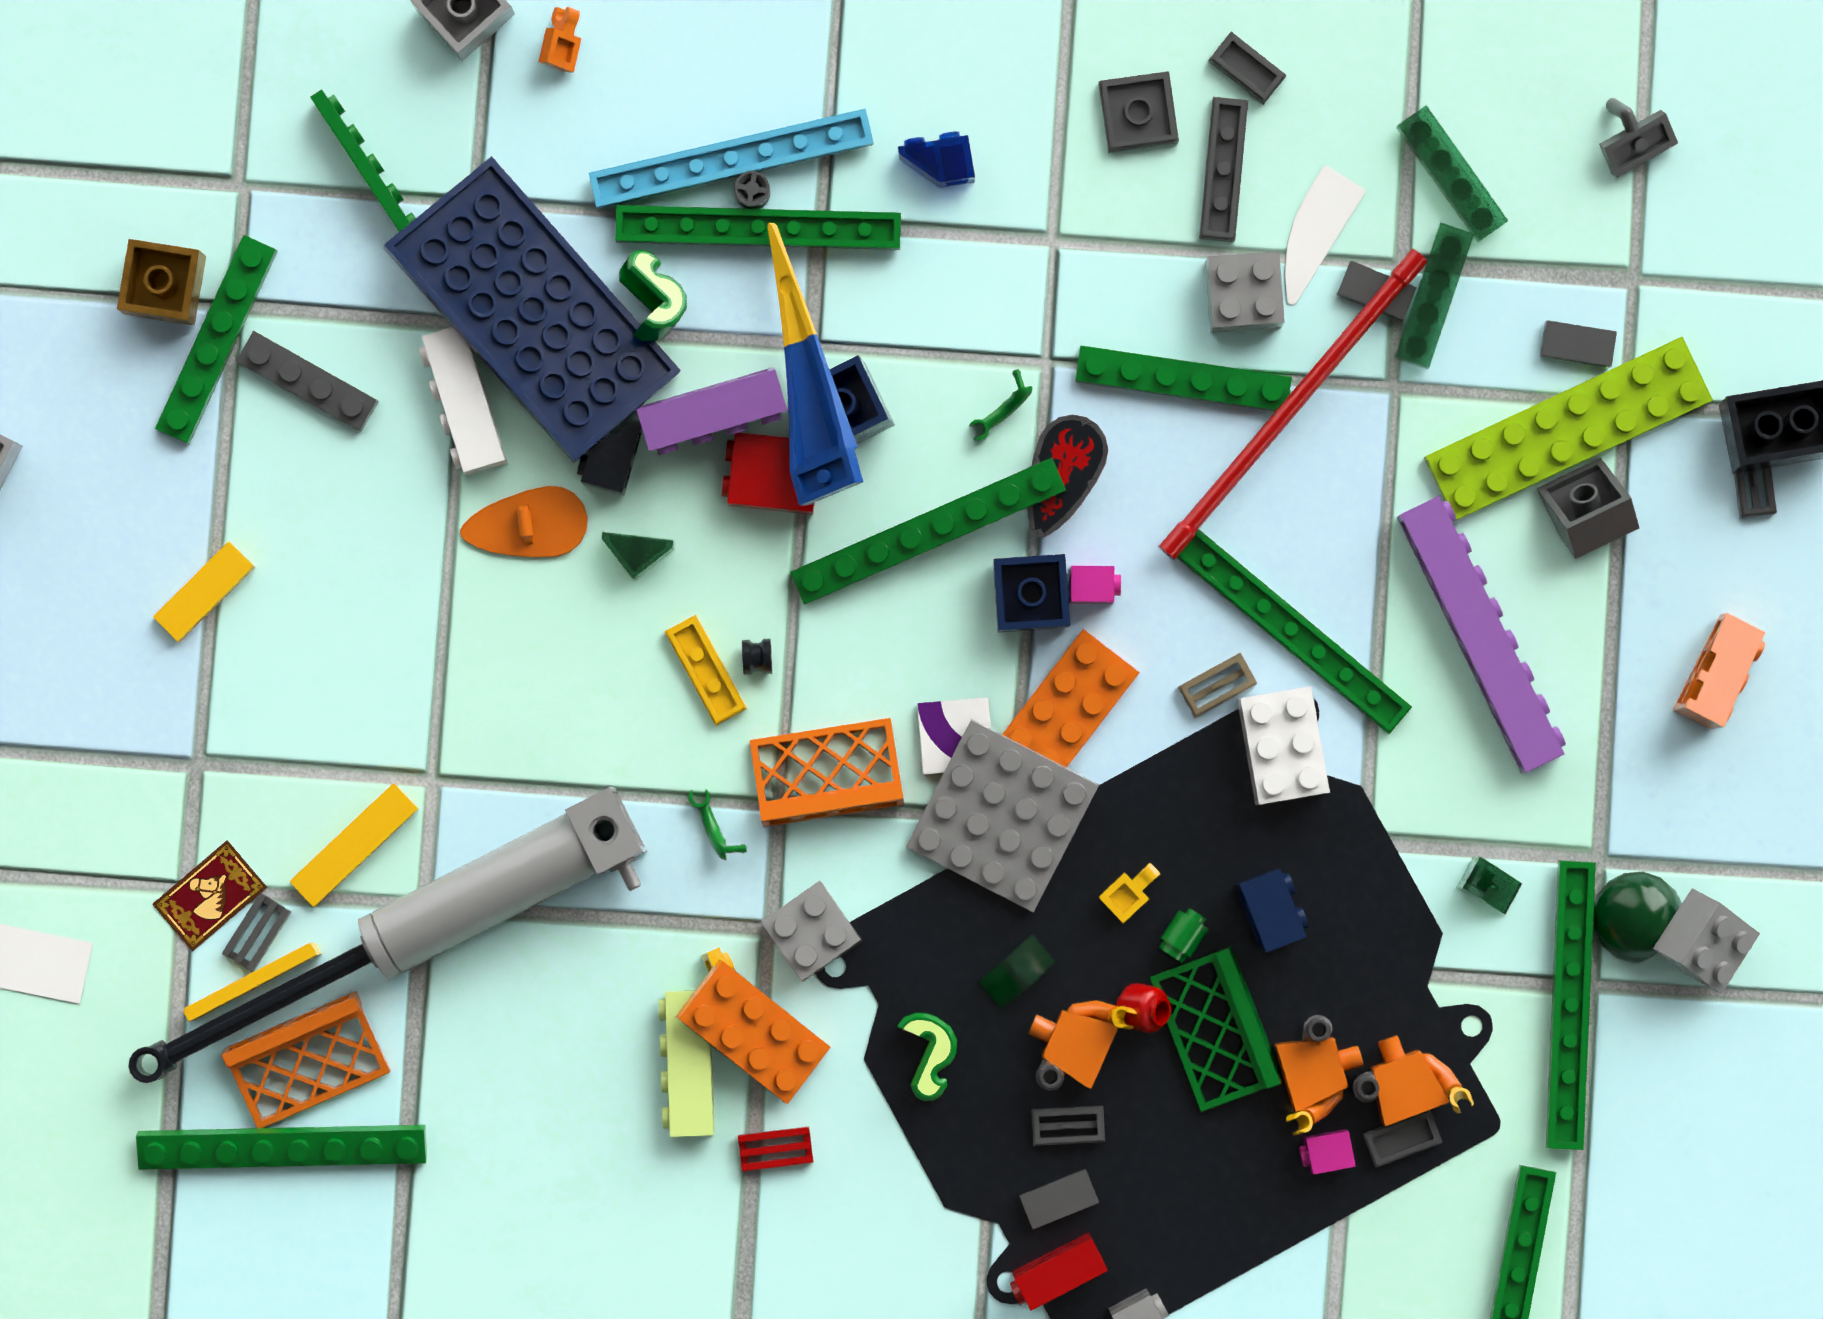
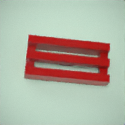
M809 1126L738 1135L742 1171L814 1162ZM803 1135L804 1142L747 1148L746 1144L749 1141ZM805 1149L804 1156L749 1162L748 1156Z

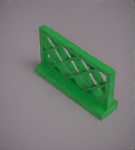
M1232 946L1150 977L1152 985L1162 990L1163 987L1160 981L1172 976L1187 982L1179 1001L1167 996L1169 1002L1176 1005L1174 1013L1171 1011L1167 1024L1201 1112L1259 1090L1281 1084L1283 1081L1282 1075ZM1213 962L1218 975L1213 988L1193 980L1198 967ZM1193 969L1189 978L1180 974ZM1219 983H1221L1225 994L1216 991ZM1190 985L1210 993L1202 1011L1183 1003ZM1214 995L1228 1001L1231 1010L1225 1022L1206 1014ZM1180 1008L1200 1016L1192 1034L1178 1029L1175 1019ZM1232 1016L1235 1019L1237 1027H1234L1229 1024ZM1204 1018L1223 1027L1215 1045L1196 1037ZM1227 1029L1241 1035L1244 1044L1238 1056L1219 1047ZM1181 1036L1189 1039L1186 1047ZM1193 1041L1212 1049L1205 1068L1190 1061L1188 1052ZM1245 1049L1248 1053L1250 1061L1242 1058ZM1216 1052L1236 1060L1228 1079L1209 1070ZM1239 1063L1254 1069L1258 1083L1244 1087L1232 1081ZM1194 1069L1202 1073L1199 1081ZM1206 1075L1225 1083L1220 1097L1209 1101L1205 1100L1201 1089ZM1229 1086L1238 1089L1236 1091L1226 1094Z

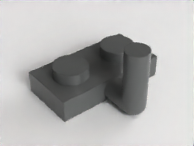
M1610 98L1606 102V109L1621 119L1625 129L1599 144L1610 172L1618 178L1678 144L1667 114L1662 110L1637 122L1633 110L1618 99Z

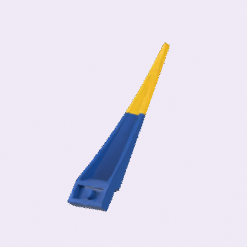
M768 223L785 354L790 474L799 506L810 505L863 483V478L855 450L858 448L778 227L775 223Z

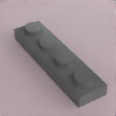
M254 330L236 360L237 363L362 432L379 402L377 399Z

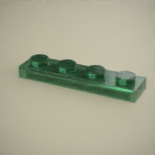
M1427 105L1396 126V129L1477 243L1509 221Z
M1441 222L1438 225L1427 258L1428 263L1424 267L1394 356L1395 359L1427 370L1429 369L1474 233Z

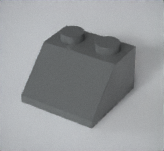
M1598 458L1537 488L1561 540L1575 559L1639 529L1632 498L1602 458Z

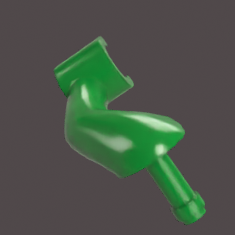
M1019 369L1012 371L1018 390L1012 392L1011 396L983 420L975 419L969 424V427L978 424L985 427V433L980 437H975L974 441L982 442L986 440L989 436V430L1012 415L1031 395L1033 388L1032 386H1024Z
M705 789L706 800L701 804L693 801V790H691L688 796L689 802L698 808L707 836L719 858L727 860L726 853L747 852L745 844L726 846V840L709 805L711 796L708 790Z

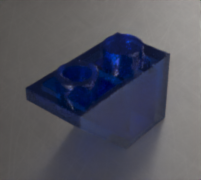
M959 131L940 134L939 140L925 142L924 137H917L903 141L904 146H898L899 160L938 188L975 183L968 135L960 136Z

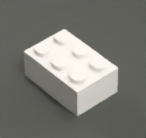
M1308 686L1238 699L1237 703L1255 805L1330 793L1312 687Z

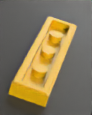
M393 783L289 882L313 907H316L416 813L419 808L396 783Z
M308 943L185 1007L183 1012L188 1022L195 1021L322 953L316 943Z

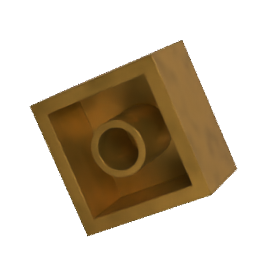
M128 239L117 310L124 315L195 326L206 255L197 249Z

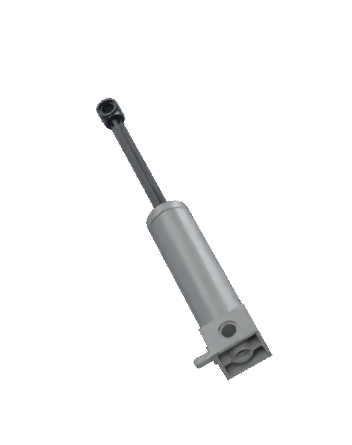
M608 787L565 809V814L359 918L357 922L362 934L360 936L362 944L168 1043L160 1040L150 1046L137 1049L129 1059L128 1067L130 1074L134 1079L143 1083L160 1080L167 1073L177 1068L176 1062L370 963L379 968L385 978L390 980L402 974V972L404 973L596 874L618 870L628 890L632 891L640 887L641 882L631 863L637 860V856L647 852V849L616 788ZM608 820L613 824L615 831L610 840L604 841L599 836L598 828L602 822ZM146 1054H151L157 1059L158 1067L153 1074L145 1072L142 1067V1059Z

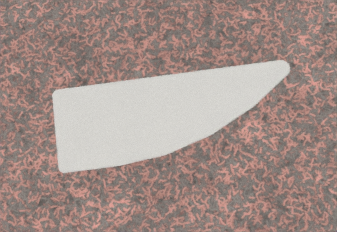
M1323 166L1306 193L1294 218L1287 243L1285 282L1287 302L1291 305L1297 303L1365 194L1364 188L1329 166Z

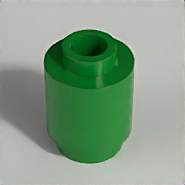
M1188 908L1186 913L1178 910L1160 938L1163 942L1159 949L1183 964L1187 956L1191 958L1209 929L1204 926L1207 919Z

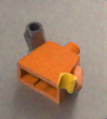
M1096 1000L1075 1003L1067 1011L1061 1010L1056 1023L1036 1014L1028 1035L1046 1042L1041 1055L1044 1059L1035 1075L1038 1085L1048 1091L1057 1090L1062 1085L1064 1076L1067 1073L1091 1089L1118 1028H1133V1026L1126 1025L1124 1022L1126 1012L1137 1014V1012L1129 1007H1117Z
M1320 1015L1309 1017L1305 1022L1302 1033L1303 1040L1273 1044L1292 1109L1297 1112L1286 1117L1287 1122L1296 1119L1299 1123V1129L1293 1132V1135L1308 1132L1313 1124L1328 1116L1343 1098V1090L1348 1087L1344 1072L1364 1066L1358 1046L1338 1051L1335 1039L1330 1037L1332 1024L1330 1020Z
M1398 1035L1378 1042L1385 1062L1370 1067L1369 1072L1359 1075L1353 1082V1092L1360 1101L1371 1102L1376 1099L1379 1119L1384 1126L1449 1103L1448 1097H1450L1453 1110L1456 1113H1461L1457 1105L1460 1099H1467L1471 1106L1474 1105L1470 1092L1462 1088V1085L1448 1066L1432 1054H1422L1419 1050L1405 1054Z

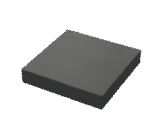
M1169 71L1101 80L1098 82L1108 153L1179 142Z

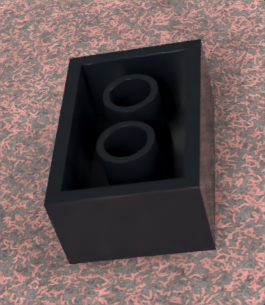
M1823 380L1726 396L1719 404L1732 474L1823 459Z

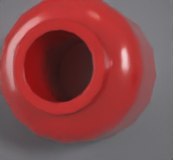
M1140 983L1130 984L1123 990L1116 1002L1117 1007L1125 1006L1136 1011L1137 1014L1126 1012L1124 1016L1125 1024L1133 1026L1131 1030L1146 1033L1156 1032L1170 1018L1171 1005L1168 997L1162 989Z

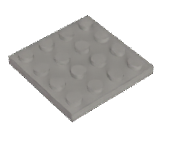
M971 719L906 847L1034 912L1099 784Z

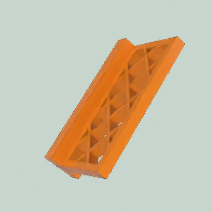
M891 718L749 740L763 828L904 805ZM885 728L887 741L879 752L862 741L870 730ZM855 732H862L858 738L851 734ZM844 734L854 743L842 758L827 746L834 736ZM827 737L823 743L817 740L818 738ZM809 740L819 747L808 763L792 753L799 741ZM791 743L790 746H789L787 749H786L785 747H783L782 745H780V744ZM774 746L784 754L773 769L760 761L758 748ZM858 746H861L875 756L864 772L848 762V759ZM887 749L889 750L890 761L882 756ZM823 751L839 761V764L828 778L812 767ZM788 757L804 767L793 784L776 773ZM880 760L892 769L893 781L877 783L868 774ZM843 766H846L860 776L852 788L842 789L832 782ZM761 768L769 773L764 781ZM808 771L824 782L816 794L807 795L797 788ZM773 777L789 787L781 799L766 801L764 788ZM864 780L871 784L860 786ZM828 786L835 789L834 791L825 792ZM793 791L800 795L797 797H790Z
M357 991L224 1048L222 1058L227 1068H230L257 1128H264L390 1073V1067L364 1013ZM356 1017L363 1029L359 1043L339 1036L343 1023ZM338 1026L337 1029H336L335 1034H334V1033H331V1032H329V1031H326V1030H329V1029H331V1028H333V1027ZM319 1034L332 1039L326 1057L305 1050L310 1037ZM365 1036L371 1047L363 1045ZM305 1040L302 1048L294 1045ZM336 1041L356 1048L350 1066L329 1059ZM288 1049L299 1053L293 1071L272 1064L278 1051ZM360 1050L375 1055L380 1066L368 1073L353 1068ZM271 1055L269 1062L260 1060ZM303 1055L323 1062L317 1080L296 1073ZM251 1063L266 1068L260 1086L245 1081L240 1068ZM327 1064L347 1071L342 1084L333 1087L320 1082ZM270 1070L290 1077L284 1095L264 1088ZM351 1073L358 1075V1077L348 1081ZM294 1079L314 1086L310 1098L299 1101L287 1096ZM318 1088L326 1090L320 1094L315 1095ZM249 1089L257 1091L255 1099ZM261 1093L281 1100L277 1112L265 1118H262L256 1105ZM285 1102L292 1104V1106L282 1110Z

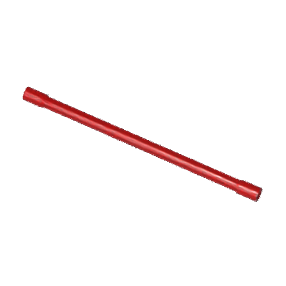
M1411 249L1391 272L1387 281L1188 515L1172 529L1158 546L1167 556L1173 560L1179 556L1208 517L1402 289L1407 287L1428 263L1423 255L1415 249Z

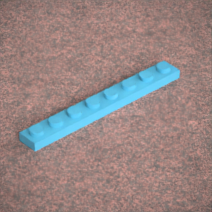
M866 108L589 172L588 174L596 208L601 209L739 177L747 171L760 172L872 146L874 142Z

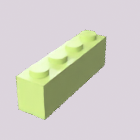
M695 990L666 991L665 999H659V1020H666V1035H660L661 1057L667 1056L668 1071H661L662 1093H668L669 1107L662 1108L663 1129H670V1137L709 1136L715 1133L712 1046L675 1017Z

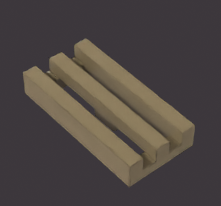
M1240 652L1177 688L1184 697L1193 717L1196 718L1258 683ZM1235 663H1238L1241 668L1193 695L1188 691L1189 688ZM1245 675L1247 682L1199 708L1197 707L1195 701Z

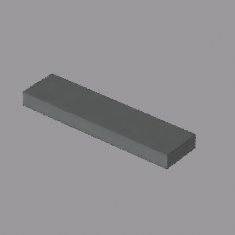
M1222 97L1212 98L1199 239L1235 242L1248 100Z

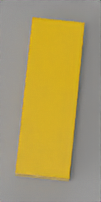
M228 541L153 618L177 642H181L255 566Z
M697 615L664 631L715 726L747 709Z

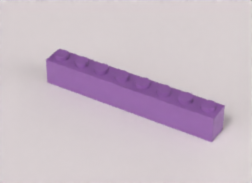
M1437 496L1397 516L1521 774L1527 773L1564 755L1562 747L1566 745L1565 739L1557 726L1552 728L1546 714L1550 713L1549 706L1542 694L1536 695L1530 683L1534 681V676L1525 661L1521 663L1515 652L1519 646L1514 634L1510 629L1504 630L1499 619L1503 616L1500 605L1495 597L1489 599L1484 585L1487 584V579L1479 565L1473 566L1468 556V553L1472 552L1471 546L1464 533L1458 534L1452 521L1456 520V516L1448 501L1442 502L1440 496Z

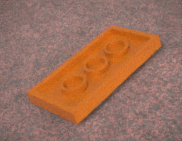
M1083 629L1003 732V735L1068 767L1140 672Z
M720 959L675 1016L786 1104L791 1101L831 1048Z

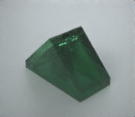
M602 532L601 539L634 581L675 550L674 540Z
M1479 856L1472 857L1456 888L1506 915L1522 883Z
M1030 935L978 982L1001 1008H1004L1031 986L1056 961L1036 938Z

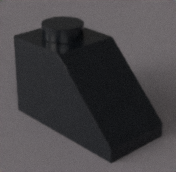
M636 422L630 424L595 444L589 450L588 455L584 454L580 458L577 474L582 476L581 483L583 485L622 496L625 495L643 432L641 424Z

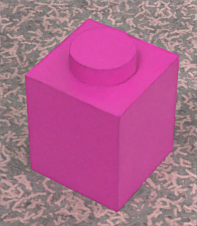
M1071 565L1070 603L1113 604L1114 596H1121V574H1114L1115 566Z
M1341 1129L1303 1137L1304 1145L1299 1146L1302 1167H1309V1171L1313 1175L1356 1167L1348 1130Z

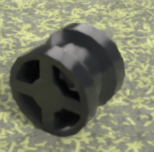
M771 638L763 639L760 643L742 640L744 675H751L754 671L772 674Z

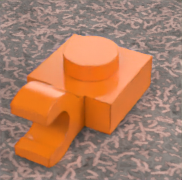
M559 7L554 8L551 16L554 28H546L539 63L563 72L574 73L582 39L574 35L580 11L571 7H566L565 10Z

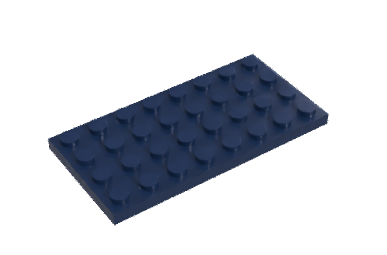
M492 156L383 246V249L573 464L681 371L655 341H642L633 335L639 328L640 323Z

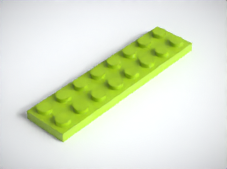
M1682 336L1428 454L1424 459L1444 501L1450 503L1456 520L1701 407L1713 401Z

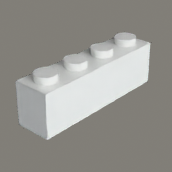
M453 327L421 336L424 346L418 347L424 367L431 366L434 380L429 381L435 402L441 400L445 414L439 415L445 435L452 434L455 448L450 449L455 468H462L463 472L468 476L507 464V458L473 349Z

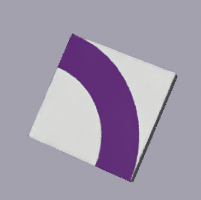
M989 697L917 703L923 775L944 773L971 719L991 728Z

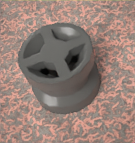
M747 171L741 174L734 185L736 199L745 209L763 208L770 198V185L767 178L756 171Z

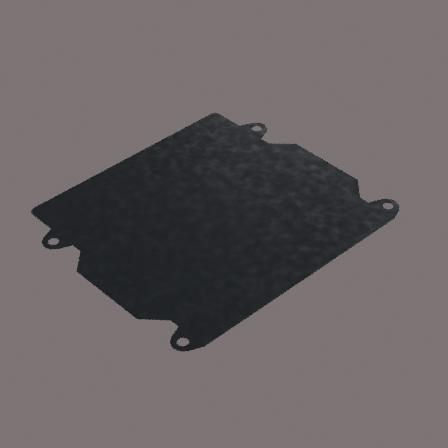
M1314 699L1316 716L1318 721L1319 707L1317 701ZM1239 709L1100 784L1034 912L947 868L850 921L862 942L840 956L846 963L844 974L839 977H832L826 972L825 967L816 973L817 978L828 987L842 989L868 985L878 1002V1008L864 1061L943 1206L954 1211L998 1223L1009 1245L993 1263L987 1275L988 1291L1001 1303L1019 1304L1013 1291L1008 1293L999 1289L997 1279L1002 1272H1012L1089 1232L1108 1271L1043 1304L1050 1319H1113L1108 1309L1109 1307L1144 1289H1147L1151 1296L1157 1293L1168 1314H1171L1488 1139L1500 1129L1501 1121L1499 1115L1470 1064L1490 1039L1493 1032L1491 1016L1478 1005L1460 1004L1439 1007L1428 988L1443 932L1361 785L1327 775L1330 793L1255 805ZM1151 863L1160 872V875L1143 890L1149 900L1122 923L1102 902L1099 896L1124 872L1133 879ZM1273 869H1281L1282 874L1289 873L1296 890V894L1291 895L1295 907L1303 908L1309 928L1304 929L1306 938L1265 953L1261 952L1234 884ZM1188 908L1207 919L1204 926L1209 930L1191 958L1187 956L1183 964L1229 946L1233 947L1281 1075L1282 1072L1273 1044L1303 1040L1304 1024L1309 1017L1315 1015L1324 1016L1330 1020L1332 1024L1330 1037L1335 1039L1338 1051L1353 1046L1359 1047L1364 1066L1344 1072L1348 1087L1343 1090V1098L1328 1116L1313 1124L1308 1132L1293 1135V1132L1299 1129V1123L1296 1119L1286 1121L1288 1115L1297 1112L1292 1109L1284 1079L1279 1085L1259 1090L1201 1112L1167 1023L1158 1031L1152 1033L1118 1028L1091 1089L1066 1073L1062 1085L1057 1090L1051 1091L1041 1088L1035 1077L1036 1071L1044 1059L1041 1055L1046 1042L1028 1035L1029 1029L1036 1014L1056 1023L1061 1010L1067 1011L1075 1003L1097 1000L1116 1006L1118 997L1130 984L1140 983L1153 986L1150 980L1151 976L1183 965L1159 949V946L1163 942L1160 939L1178 910L1186 913ZM1213 962L1199 966L1193 980L1213 988L1218 977ZM1193 969L1180 974L1189 978ZM1174 976L1160 981L1165 994L1179 1001L1187 982ZM1219 983L1216 991L1225 994L1221 983ZM1190 985L1183 1003L1202 1011L1210 993ZM1214 995L1206 1014L1225 1022L1231 1010L1228 1001ZM1170 1003L1171 1011L1174 1013L1176 1005ZM1180 1008L1175 1019L1178 1029L1192 1034L1200 1016ZM916 1012L929 1013L939 1017L951 1026L957 1038V1053L953 1061L937 1073L939 1078L945 1077L947 1079V1087L943 1094L933 1101L920 1100L915 1096L910 1086L929 1040L897 1027L904 1016ZM1470 1015L1478 1017L1482 1022L1481 1032L1473 1037L1465 1035L1461 1028L1463 1019ZM1232 1016L1229 1024L1234 1027H1237L1235 1019ZM1204 1018L1196 1037L1215 1045L1223 1027ZM1227 1029L1219 1047L1238 1056L1244 1043L1241 1035ZM1398 1035L1405 1054L1419 1050L1422 1054H1432L1448 1066L1462 1085V1088L1470 1092L1474 1105L1471 1106L1467 1099H1460L1457 1105L1461 1113H1456L1453 1110L1450 1097H1448L1449 1103L1431 1109L1443 1143L1375 1168L1362 1133L1383 1125L1379 1119L1376 1099L1371 1102L1360 1101L1353 1092V1082L1359 1075L1369 1072L1370 1067L1385 1062L1378 1042ZM1181 1036L1186 1047L1189 1039ZM1193 1041L1188 1052L1190 1061L1205 1068L1212 1049ZM1245 1049L1242 1058L1250 1061L1248 1053ZM1216 1052L1209 1070L1228 1079L1236 1060ZM1239 1063L1232 1081L1244 1087L1258 1083L1254 1069ZM1194 1069L1199 1081L1202 1073ZM1206 1075L1201 1085L1205 1100L1209 1101L1220 1097L1225 1083ZM1229 1086L1226 1094L1236 1091L1238 1089ZM1103 1105L1105 1142L1033 1146L1031 1109ZM1096 1114L1039 1117V1123L1097 1120ZM1097 1128L1040 1131V1137L1097 1134ZM1341 1129L1349 1131L1356 1167L1314 1175L1310 1173L1309 1167H1302L1299 1146L1304 1145V1136ZM1086 1168L1099 1203L1032 1229L1019 1195Z

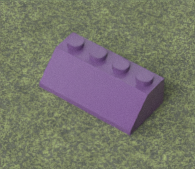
M774 367L637 408L648 450H657L658 455L679 450L677 443L691 439L692 445L713 440L712 433L725 429L727 435L747 430L746 423L760 419L761 425L781 420V413L787 411Z

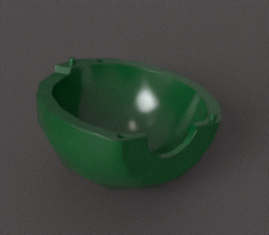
M1644 871L1625 872L1611 879L1599 892L1594 906V930L1602 946L1613 956L1630 963H1640L1658 953L1653 948L1682 902L1676 890L1661 877Z

